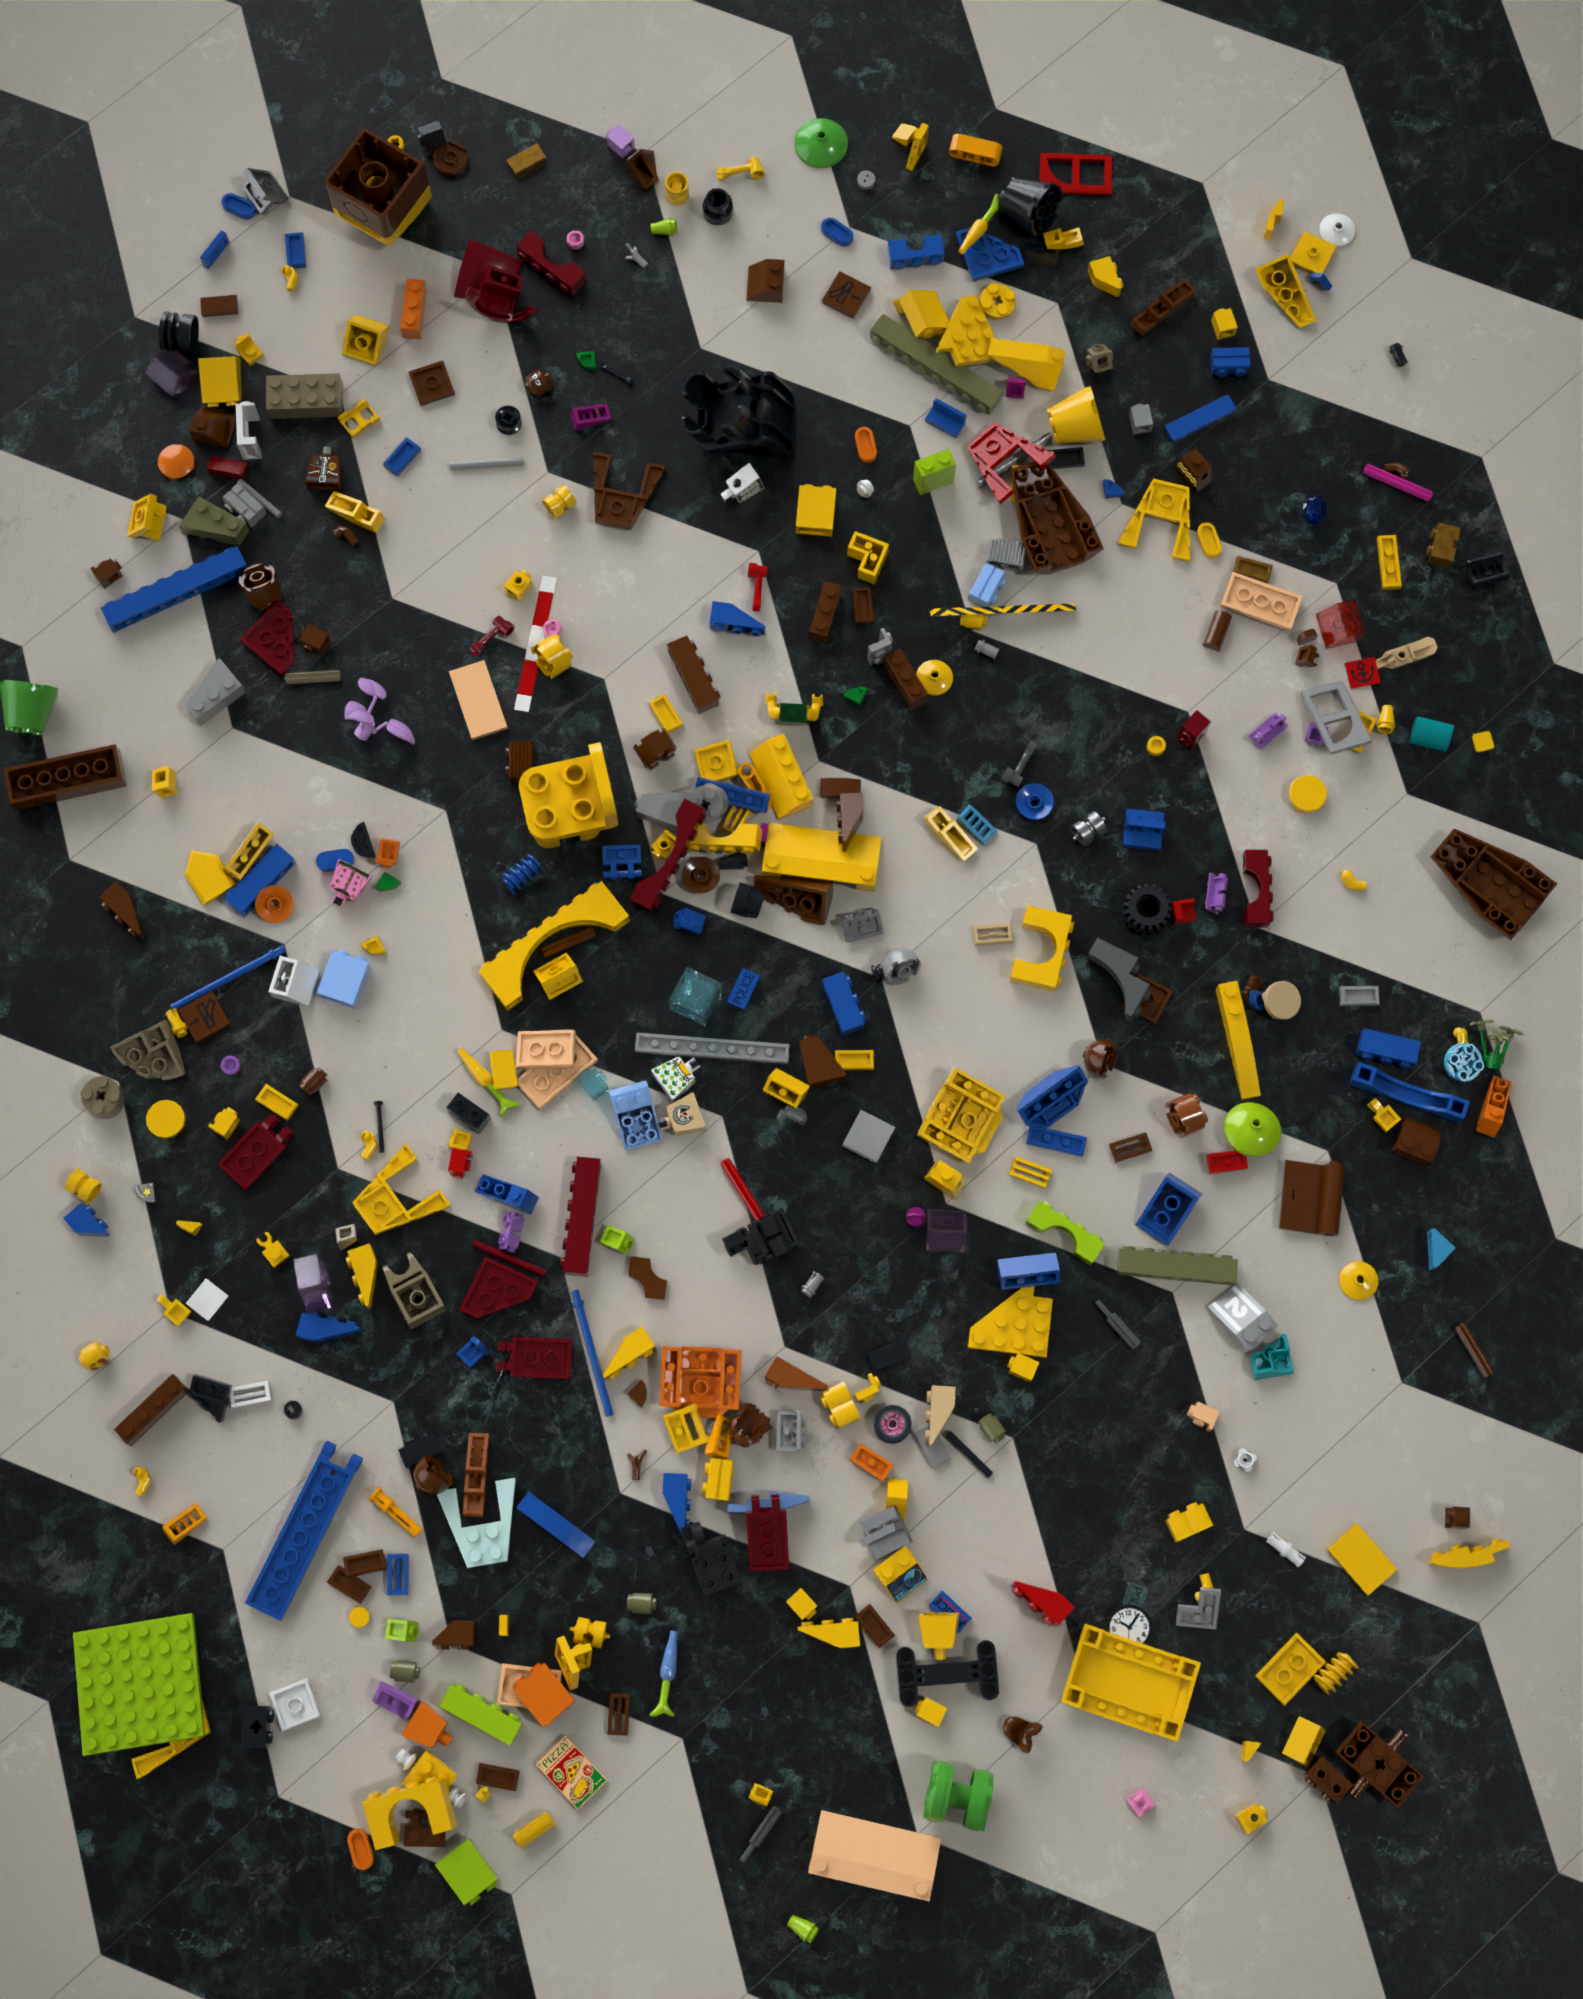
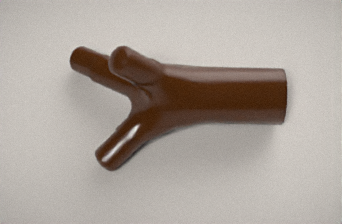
M645 1449L635 1458L630 1453L627 1455L632 1464V1480H640L641 1462L647 1453Z

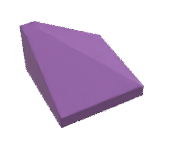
M1310 723L1305 741L1323 746L1324 741L1315 723Z

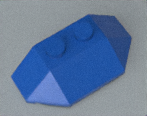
M1079 1065L1054 1071L1023 1094L1016 1110L1026 1126L1048 1128L1079 1105L1088 1080Z

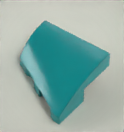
M1282 1334L1278 1340L1272 1344L1269 1343L1262 1351H1257L1251 1356L1254 1380L1294 1373L1286 1334Z

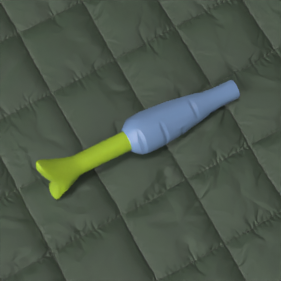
M670 1630L669 1640L660 1668V1677L663 1679L660 1701L649 1714L651 1717L663 1713L671 1717L675 1716L669 1708L667 1701L670 1681L675 1678L678 1631Z

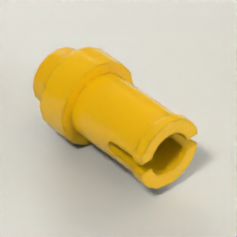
M174 1008L173 1012L172 1010L167 1011L165 1015L172 1026L173 1034L177 1035L178 1038L186 1036L188 1027L185 1022H182L177 1009Z

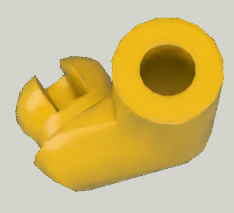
M284 265L281 271L288 280L286 290L294 292L299 276L293 267Z
M1350 870L1342 872L1341 880L1347 889L1366 891V882L1356 881Z
M363 1131L361 1139L364 1142L365 1149L361 1157L369 1161L377 1148V1142L372 1132Z
M138 1466L133 1471L134 1476L137 1477L139 1482L135 1494L144 1497L151 1484V1478L146 1468Z
M1209 1573L1199 1575L1203 1588H1213ZM1200 1592L1195 1593V1599L1197 1602L1199 1601Z

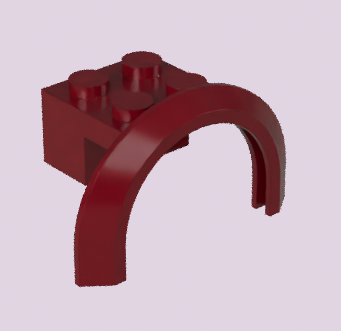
M490 265L482 272L479 289L470 287L465 294L466 301L476 312L496 321L518 322L533 317L539 311L538 308L528 306L523 312L513 314L515 298L520 293L523 276Z

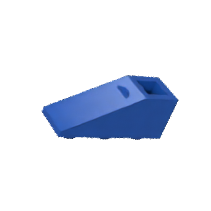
M712 602L710 629L717 632L731 631L734 634L749 633L756 637L765 635V625L733 604Z
M485 1174L482 1175L475 1190L476 1193L530 1215L539 1199L537 1195L528 1189Z
M308 1311V1314H301L296 1336L300 1339L319 1343L359 1333L362 1329L357 1326L358 1323L349 1320H346V1323L338 1322L339 1318L333 1316L322 1318L319 1317V1313Z
M664 1473L663 1495L681 1532L680 1528L690 1525V1519H686V1511H690L691 1499H687V1491H691L692 1479H688V1474Z

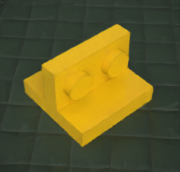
M149 494L133 503L127 537L134 539L138 536H143L156 542L160 540L167 506L156 502L157 496Z
M567 953L533 970L549 1000L583 982L578 972L579 970Z
M565 1636L559 1637L556 1640L555 1657L571 1691L578 1688L580 1670L591 1665L592 1647L590 1643L584 1645L581 1643L570 1650Z

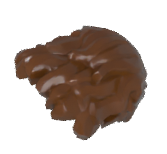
M743 1403L738 1415L731 1422L729 1434L739 1446L749 1447L759 1443L763 1434L772 1429V1425L769 1424L770 1417H767L764 1412L759 1413L760 1409L756 1408L755 1404Z

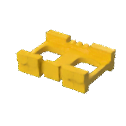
M365 398L358 402L354 409L352 408L348 412L345 411L337 417L353 439L360 435L362 430L367 429L369 425L373 426L380 421V416L375 413ZM366 408H369L373 413V416L368 420H365L360 415V412ZM353 418L359 425L355 429L349 430L345 423Z

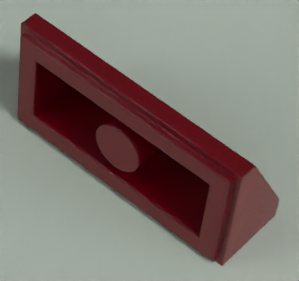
M212 456L207 465V471L213 475L244 480L249 463Z

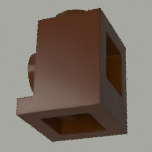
M110 558L101 562L96 569L93 566L90 568L104 589L123 576L120 572L122 567L116 559L112 561Z
M1454 1506L1445 1508V1528L1464 1530L1470 1528V1507Z

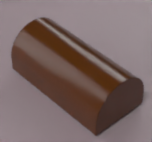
M1222 610L1214 612L1202 646L1220 652L1232 620L1231 614Z

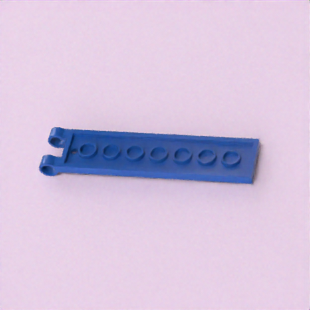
M330 1441L325 1442L245 1604L279 1621L283 1620L355 1473L363 1461V1457L354 1453L345 1469L329 1462L337 1446ZM332 1470H336L335 1475H331Z

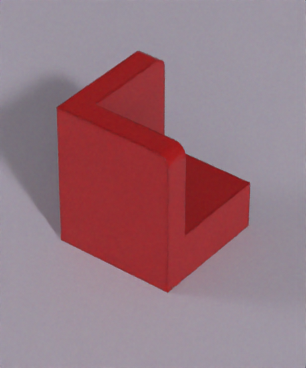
M1194 898L1172 902L1171 915L1174 925L1194 922L1196 920Z

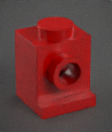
M452 1148L448 1172L452 1174L453 1178L463 1179L466 1171H470L471 1160L469 1158L473 1159L472 1151Z

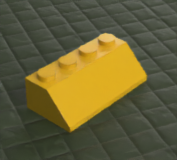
M784 733L766 740L749 753L767 793L771 794L770 801L778 820L813 806L814 799Z

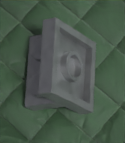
M246 168L243 172L248 180L242 188L260 214H266L275 202L285 203L289 199L270 171Z
M896 1505L860 1522L866 1536L860 1539L862 1547L870 1545L876 1559H880L913 1542Z

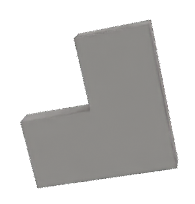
M1200 1587L1198 1606L1178 1604L1176 1626L1216 1630L1221 1590Z

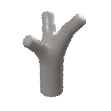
M627 243L626 246L632 256H626L625 259L636 261L645 269L648 263L639 255L637 247L635 246L633 249Z

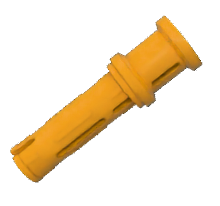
M381 1487L377 1488L368 1500L370 1502L373 1501L381 1509L382 1513H388L413 1538L422 1531L423 1528L395 1504V1499H390L382 1491Z

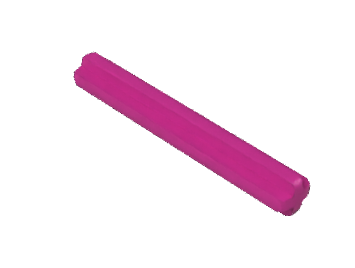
M1367 464L1364 468L1363 473L1425 501H1430L1433 495L1432 491L1373 465Z

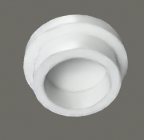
M860 480L857 483L858 493L865 498L870 497L874 491L871 482Z

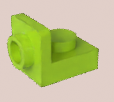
M607 1225L600 1243L627 1255L633 1246L634 1237L623 1230Z
M388 1618L385 1639L415 1643L419 1633V1623Z

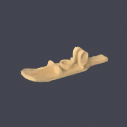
M1426 637L1386 651L1381 658L1376 659L1377 669L1383 667L1394 669L1429 657L1436 653L1438 648L1433 638ZM1402 653L1404 658H1400L1398 654Z

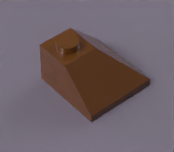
M202 406L195 413L189 429L193 440L229 448L236 426V413Z

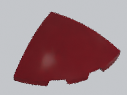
M469 240L461 263L454 297L465 299V294L470 287L479 289L482 272L488 265L518 274L522 262L495 248Z

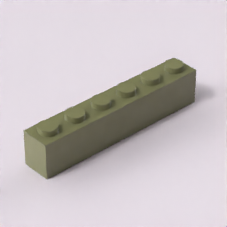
M1124 1246L1123 1249L1118 1251L1117 1275L1232 1286L1237 1283L1238 1259H1233V1256L1221 1255V1258H1217L1209 1253L1195 1256L1193 1252L1174 1254L1173 1250L1154 1252L1155 1249L1143 1248V1251L1135 1250V1247Z

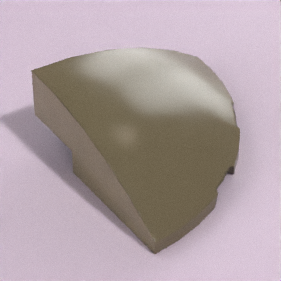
M167 1020L159 1022L110 1046L114 1055L124 1066H129L136 1071L137 1075L142 1077L168 1080L185 1075L181 1053Z

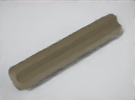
M339 670L285 674L286 684L341 680Z

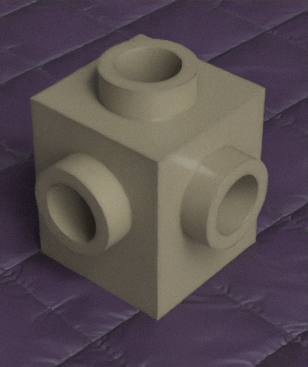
M1096 344L1092 348L1087 349L1086 363L1095 373L1113 369V354L1105 345Z

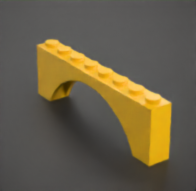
M602 881L598 884H592L586 893L577 895L571 904L562 906L556 915L544 919L541 926L537 929L534 927L529 930L526 937L522 940L517 939L511 944V948L507 951L502 950L496 955V959L491 962L487 961L480 967V976L507 1011L523 1000L522 977L524 969L532 953L548 937L563 929L581 925L599 926L616 932L630 921L627 912Z

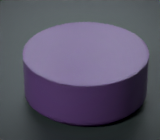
M226 1056L221 1061V1069L227 1075H235L241 1068V1063L235 1056Z

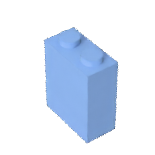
M342 950L338 952L332 951L317 990L319 998L355 1009L371 968L367 959L361 956L351 957L349 953Z

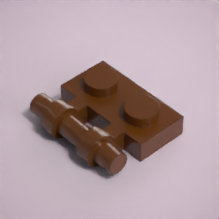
M420 1808L405 1811V1819H413V1825H405L404 1846L446 1847V1831L433 1835L430 1825H420V1819H429L426 1811H421Z

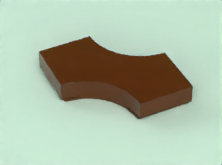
M631 1256L628 1277L634 1278L642 1284L645 1290V1298L665 1301L667 1280L655 1275L651 1269L650 1258Z

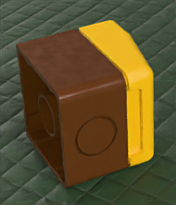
M363 127L325 179L334 214L388 246L392 245L432 198L425 163Z

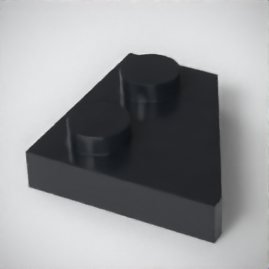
M195 1374L193 1375L188 1394L198 1401L205 1411H209L216 1418L217 1422L221 1423L224 1420L232 1385Z

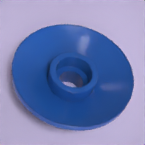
M1037 783L1025 785L1019 790L1016 797L1018 811L1021 815L1031 820H1039L1046 817L1051 812L1054 804L1053 795L1050 790L1044 785ZM1036 801L1038 805L1032 806L1031 802Z

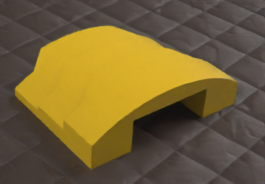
M955 1067L934 1099L917 1136L969 1164L975 1154L985 1152L1002 1121L1003 1115L1000 1106L1006 1096Z

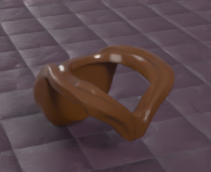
M1017 1716L1008 1717L1003 1725L1004 1734L1009 1740L1018 1745L1024 1753L1031 1751L1033 1745L1031 1737L1038 1735L1043 1728L1038 1722H1028ZM1024 1735H1025L1026 1744L1023 1743Z

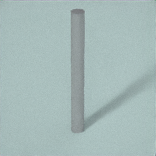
M523 457L450 462V470L524 465Z

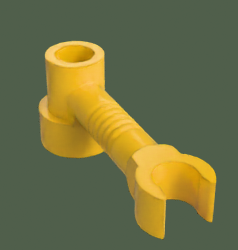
M758 157L750 158L749 164L731 168L719 167L716 169L718 180L748 171L753 179H760L765 175L764 168L760 164Z

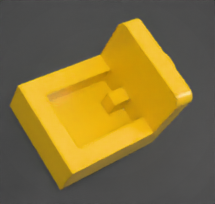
M872 1373L868 1374L867 1378L871 1386L855 1393L854 1396L857 1403L861 1401L863 1404L868 1403L874 1399V1395L880 1392L881 1384L877 1376L873 1377Z

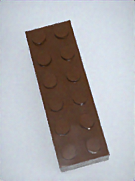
M116 744L3 769L9 802L15 811L127 786L121 752Z

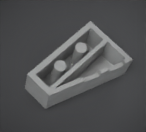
M219 658L185 706L197 723L202 726L245 694V691L240 682Z

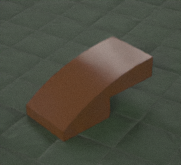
M821 778V798H838L841 793H861L860 779Z

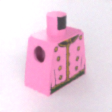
M339 859L329 887L337 892L332 903L342 907L347 897L356 901L373 876Z

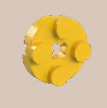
M989 284L982 291L979 301L985 316L992 320H1001V318L1006 316L1009 317L1016 305L1015 292L1003 284ZM994 299H1000L1003 303L995 305Z

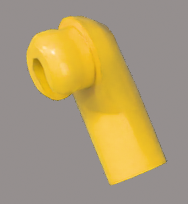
M1457 1027L1453 1034L1457 1037L1458 1043H1469L1468 1032L1464 1028Z

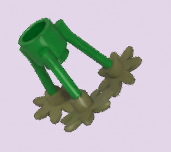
M1484 1020L1469 1023V1026L1477 1025L1478 1030H1480L1483 1050L1482 1061L1486 1062L1487 1068L1501 1069L1514 1033L1524 1035L1519 1030L1499 1026L1502 1030L1507 1031L1506 1035L1505 1032L1499 1034L1496 1031L1487 1034L1496 1043L1495 1052H1489L1488 1055L1484 1029H1486V1023H1494V1021ZM1505 1040L1502 1053H1499L1501 1044H1503V1041Z

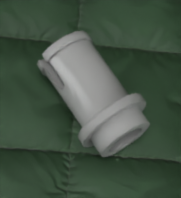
M979 640L975 650L978 651V654L982 653L995 660L999 648L985 643V640Z
M813 1272L808 1282L802 1285L801 1292L809 1298L812 1295L815 1296V1291L824 1280V1277L819 1273Z

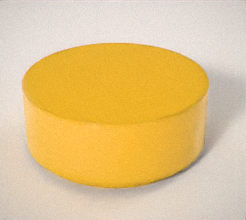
M1159 736L1150 738L1147 743V751L1153 756H1159L1164 753L1166 748L1165 740Z
M356 1607L350 1612L349 1621L353 1626L362 1628L369 1623L370 1614L367 1609Z

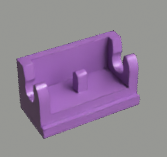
M381 1681L372 1699L375 1704L408 1721L419 1702L418 1699Z

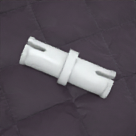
M1275 1532L1266 1540L1267 1543L1280 1552L1279 1555L1285 1556L1297 1567L1301 1566L1306 1559L1305 1556L1292 1547L1290 1542H1285Z

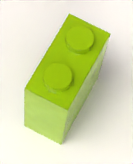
M948 448L915 461L913 481L920 495L954 482L956 463L950 449Z
M470 1838L435 1864L463 1905L468 1903L473 1905L481 1898L479 1896L481 1892L486 1890L488 1893L497 1886L495 1881L499 1877Z

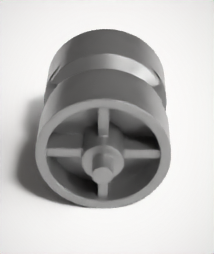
M1095 811L1088 814L1084 821H1078L1071 826L1075 835L1073 837L1074 841L1078 839L1083 846H1086L1093 841L1094 836H1101L1106 833L1107 827L1104 823L1106 819L1104 817L1101 818Z

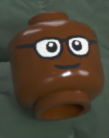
M538 369L526 377L525 385L531 395L534 394L539 397L551 390L550 383L553 380L548 372L544 373L543 370Z

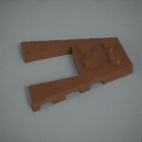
M594 452L595 523L632 530L662 478L665 466L647 463L640 493L634 494L604 488L612 455Z

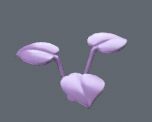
M363 677L358 680L360 689L366 694L373 696V700L368 711H366L363 705L355 701H349L346 705L345 719L360 722L354 734L359 739L366 741L371 733L376 734L378 730L387 726L386 728L390 733L414 745L415 740L411 730L407 725L398 720L390 719L389 722H384L375 728L374 718L370 713L377 697L380 699L386 698V691L379 683Z

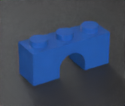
M941 234L924 236L923 248L917 251L908 248L906 239L888 241L887 245L890 269L900 270L905 267H921L927 264L938 265L944 262L945 253Z

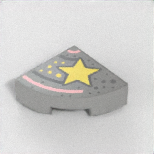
M154 1183L133 1185L138 1197L148 1203H156Z

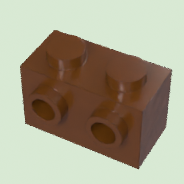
M1319 1756L1303 1774L1307 1778L1305 1782L1313 1789L1317 1787L1322 1792L1320 1796L1329 1804L1331 1802L1337 1804L1353 1786L1322 1756Z

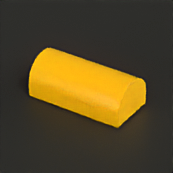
M546 1810L514 1832L513 1837L522 1849L556 1826V1823Z

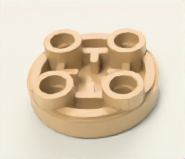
M1275 982L1262 994L1264 1006L1275 1020L1292 1018L1300 1009V993L1290 982Z

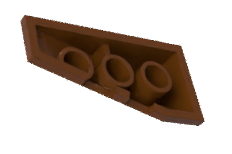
M754 876V887L765 892L764 900L786 908L785 911L801 916L800 919L806 922L825 925L833 899V882L799 877Z

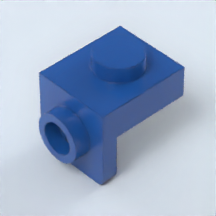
M687 908L678 910L673 919V928H682L695 934H701L706 916Z

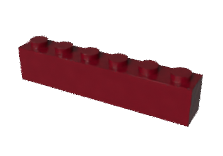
M577 1156V1161H573L572 1173H575L574 1181L570 1182V1192H573L572 1200H568L567 1211L570 1212V1219H566L565 1231H568L567 1238L563 1239V1250L566 1251L565 1258L561 1257L560 1269H563L564 1275L588 1277L601 1170V1159Z

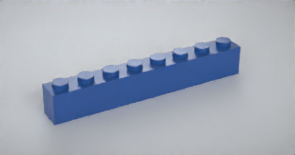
M238 546L230 547L224 550L223 553L209 556L207 560L194 563L185 570H178L172 576L160 578L152 585L143 586L132 594L127 593L121 599L109 601L101 607V610L112 632L115 633L244 574L243 571L248 567Z

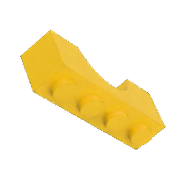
M703 823L696 830L698 831L697 837L693 842L690 841L687 847L690 852L706 850L710 853H716L718 850L726 853L742 851L745 854H753L754 852H760L763 830L758 824H739L732 834L718 838L710 835L709 829Z

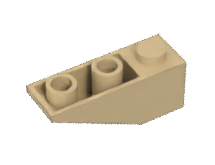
M932 1385L931 1391H927L926 1402L930 1403V1411L926 1410V1422L930 1424V1430H925V1442H929L928 1448L932 1447L954 1410L956 1387Z

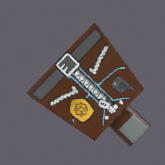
M323 447L322 455H312L305 477L307 489L342 491L341 464L339 457L333 456V448Z

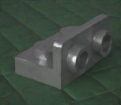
M869 907L857 914L855 912H848L844 914V917L840 918L847 943L884 934L880 913L877 909Z

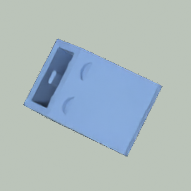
M647 1081L609 1090L625 1150L662 1141Z

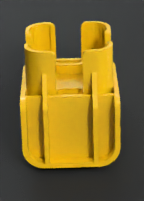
M600 742L588 745L590 755L532 767L522 774L519 780V790L530 834L540 846L544 848L560 846L559 840L579 835L581 841L595 838L601 830L618 826L615 803Z

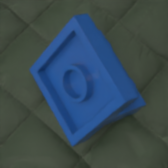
M1127 809L1123 847L1160 851L1162 834L1165 829L1164 813Z

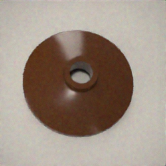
M692 858L683 868V883L694 893L703 894L710 892L719 882V868L710 858ZM702 874L705 876V878L703 880L698 879V875Z

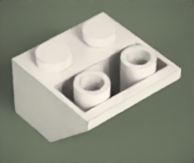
M280 956L268 992L273 998L309 1007L320 970L301 961Z

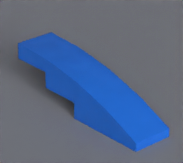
M529 1491L517 1506V1509L582 1558H584L595 1543L593 1539Z

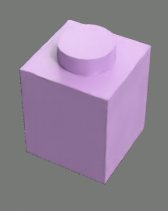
M620 125L612 128L607 133V145L620 157L624 158L635 147L634 137Z

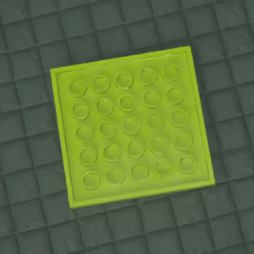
M193 1613L73 1633L83 1756L205 1736Z

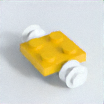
M410 1748L402 1749L395 1757L398 1760L396 1765L402 1763L404 1765L403 1770L412 1769L401 1784L406 1787V1784L413 1781H418L419 1784L424 1783L426 1778L437 1775L438 1778L445 1777L453 1810L462 1807L466 1801L464 1798L466 1793L460 1795L458 1787L452 1790L449 1789L459 1776L455 1771L429 1750L423 1753L418 1762H415L417 1759L416 1753L413 1755L409 1754Z

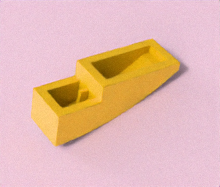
M333 491L325 505L328 510L375 533L378 532L386 519L380 510L366 506L363 501Z
M941 806L935 807L923 818L924 822L939 839L962 861H965L978 850L955 820H951Z

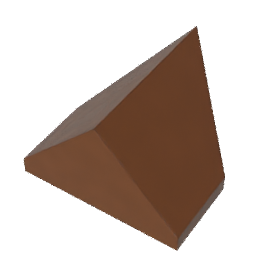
M639 149L626 160L627 173L644 190L648 189L659 179L656 171L654 151Z

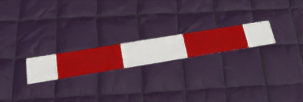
M542 575L514 710L529 712L538 665L535 661L538 658L536 654L532 655L531 647L544 640L543 626L549 618L557 580L555 577Z

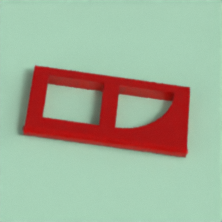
M1040 153V181L1059 185L1062 189V194L1111 196L1112 155ZM1048 161H1072V185L1058 180L1052 174ZM1080 162H1104V186L1079 185Z

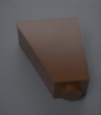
M807 1035L802 1040H799L808 1085L811 1088L848 1079L846 1072L818 1036Z

